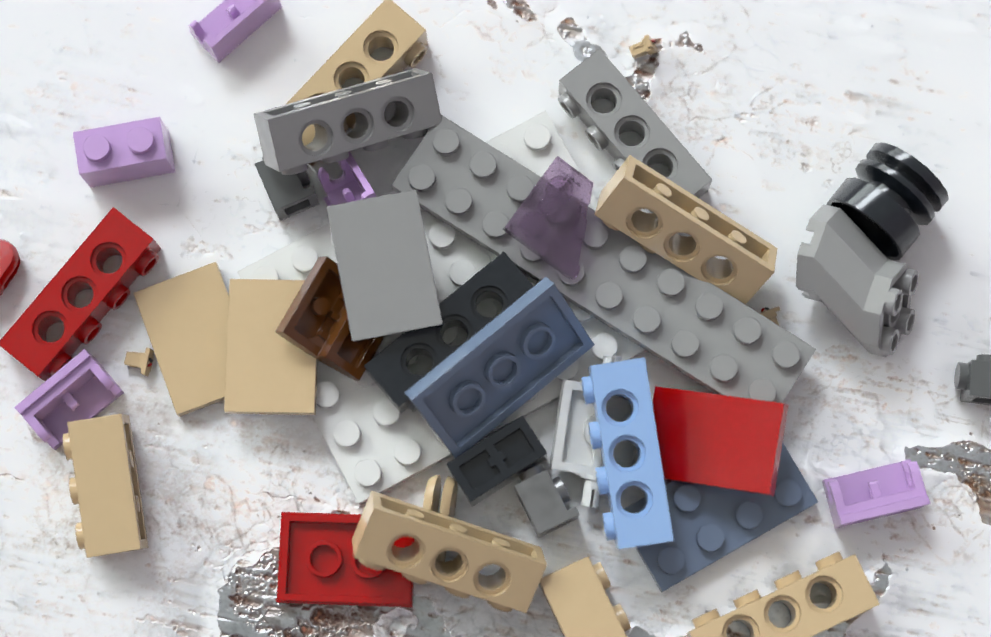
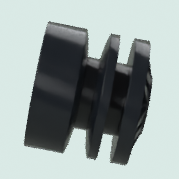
M875 143L867 153V159H862L855 168L858 178H846L829 199L827 205L841 208L887 259L900 260L920 236L918 225H928L935 217L934 212H939L949 200V197L941 181L914 156L888 143Z

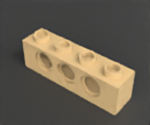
M384 0L286 104L342 89L344 82L350 78H359L367 82L402 72L407 66L415 67L428 51L426 47L428 45L426 29L395 2ZM381 47H387L393 51L392 56L384 61L375 60L371 55L376 49ZM354 113L349 114L344 121L343 127L345 132L348 128L353 129L355 126L356 117ZM313 124L308 126L303 132L302 141L304 145L311 143L315 137V127ZM317 161L308 164L313 167Z
M631 155L627 157L600 192L594 215L599 217L606 226L623 232L637 241L647 252L658 254L700 281L712 283L745 305L775 271L778 248ZM640 209H648L654 213H645ZM678 233H686L690 236H681ZM715 256H722L727 259H718Z
M374 491L370 493L352 538L354 557L358 558L359 562L374 570H383L384 568L401 572L406 579L414 583H435L444 586L449 593L460 598H469L471 595L487 600L489 605L504 612H511L512 609L527 613L547 566L542 548ZM403 536L415 539V542L406 548H400L393 544L398 538ZM451 550L458 553L456 558L448 562L436 559L444 551ZM487 565L500 566V569L493 575H482L479 573Z
M840 551L815 562L818 571L802 578L798 570L774 581L777 590L764 597L760 596L757 589L733 600L736 607L734 611L720 617L717 609H714L692 619L695 629L686 632L687 637H727V628L730 623L740 621L749 628L750 637H812L880 605L856 555L854 554L843 559ZM815 583H822L831 591L832 599L826 608L815 606L810 599V589ZM774 602L784 603L791 612L790 622L784 628L776 627L769 620L768 610Z

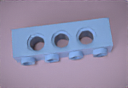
M645 357L590 365L588 367L589 376L581 377L585 404H594L596 421L588 422L592 450L601 449L603 467L595 468L599 495L608 494L610 512L602 513L606 540H615L617 549L674 541ZM613 396H622L631 405L630 416L623 422L612 420L606 412V404ZM620 441H630L638 450L637 461L627 468L618 465L613 457V450ZM629 486L640 488L645 495L643 508L635 513H629L624 510L620 502L622 492Z

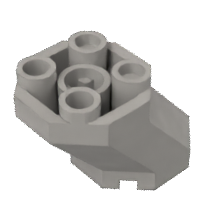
M823 204L809 219L806 231L814 232L810 244L801 242L797 254L796 287L798 290L804 291L802 295L805 298L822 302L868 353L882 357L893 355L901 334L909 335L915 321V310L910 309L911 296L915 293L918 285L919 273L917 270L909 269L905 263L888 260L841 208Z

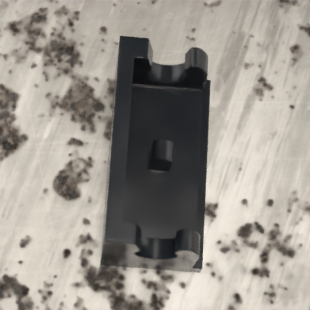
M522 415L446 465L471 507L517 479L521 473L547 459V452Z

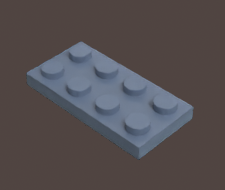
M545 277L409 388L405 394L447 450L456 458L474 446L595 344L556 285Z
M782 444L774 496L672 481L666 484L665 488L674 541L637 546L635 548L662 593L818 503V500L785 445ZM645 497L624 508V510L629 513L638 512L645 504Z

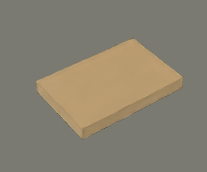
M217 262L134 292L136 303L176 414L181 417L223 401L225 398L229 293Z
M230 279L224 412L226 414L316 415L318 360L275 333L305 280Z

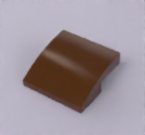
M327 256L317 259L275 333L302 351L355 381H360L365 372L364 365L373 358L385 337L381 336L352 342L338 264Z

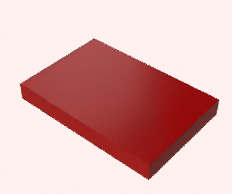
M655 386L652 406L665 480L774 496L789 405L772 401Z
M281 512L276 603L413 608L414 582L409 581L401 572L388 568L374 570L360 563L358 558L354 557L352 538L362 515ZM403 536L398 538L393 544L400 548H406L411 546L415 539Z

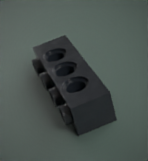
M503 251L439 304L443 325L404 332L364 365L367 374L400 413H403L408 408L412 412L416 411L417 409L405 392L426 374L415 375L408 370L409 361L416 355H427L433 360L431 368L433 370L463 345L450 346L443 341V334L448 328L459 326L465 329L468 333L465 341L467 342L497 317H484L477 311V306L482 300L487 298L498 300L503 307L498 314L500 315L534 286Z

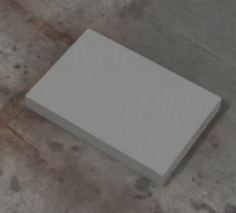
M417 189L326 206L352 342L443 325Z

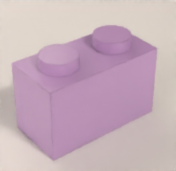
M160 116L73 132L79 175L90 188L175 172L170 134Z

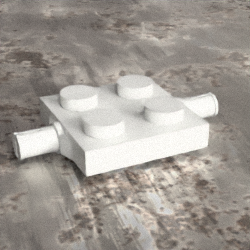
M603 354V363L617 362L622 359L621 356ZM564 379L561 385L549 469L572 472L585 479L580 506L599 508L600 495L595 468L603 467L601 449L592 450L588 422L596 421L594 404H585L582 382ZM613 396L606 404V412L612 420L623 422L630 416L631 405L626 398ZM620 441L613 450L614 460L622 467L632 466L638 458L636 446L630 441Z

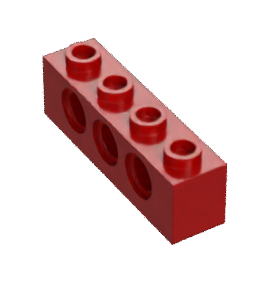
M113 207L2 337L0 346L36 376L44 381L48 380L73 359L71 356L82 343L88 344L97 336L102 328L100 321L110 309L117 310L122 306L130 295L131 290L129 287L139 275L145 276L154 268L158 262L159 256L157 254L161 247L150 235ZM114 255L122 256V264L117 271L113 273L103 272V265L109 257ZM84 289H93L92 301L85 307H75L77 294ZM55 323H63L64 333L62 337L55 342H47L46 333L48 328Z

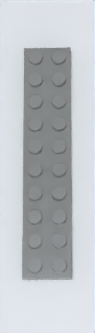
M441 115L442 122L437 126L430 127L392 183V190L397 193L417 189L420 208L496 256L504 251L520 271L537 282L547 277L556 285L564 299L715 394L783 403L816 348L712 283L700 281L658 254L647 252L631 237L606 226L599 217L594 215L595 210Z

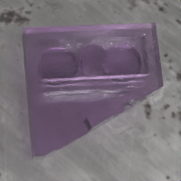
M557 156L502 230L569 280H575L580 269V252L582 240L585 238L586 215L591 201L593 182Z

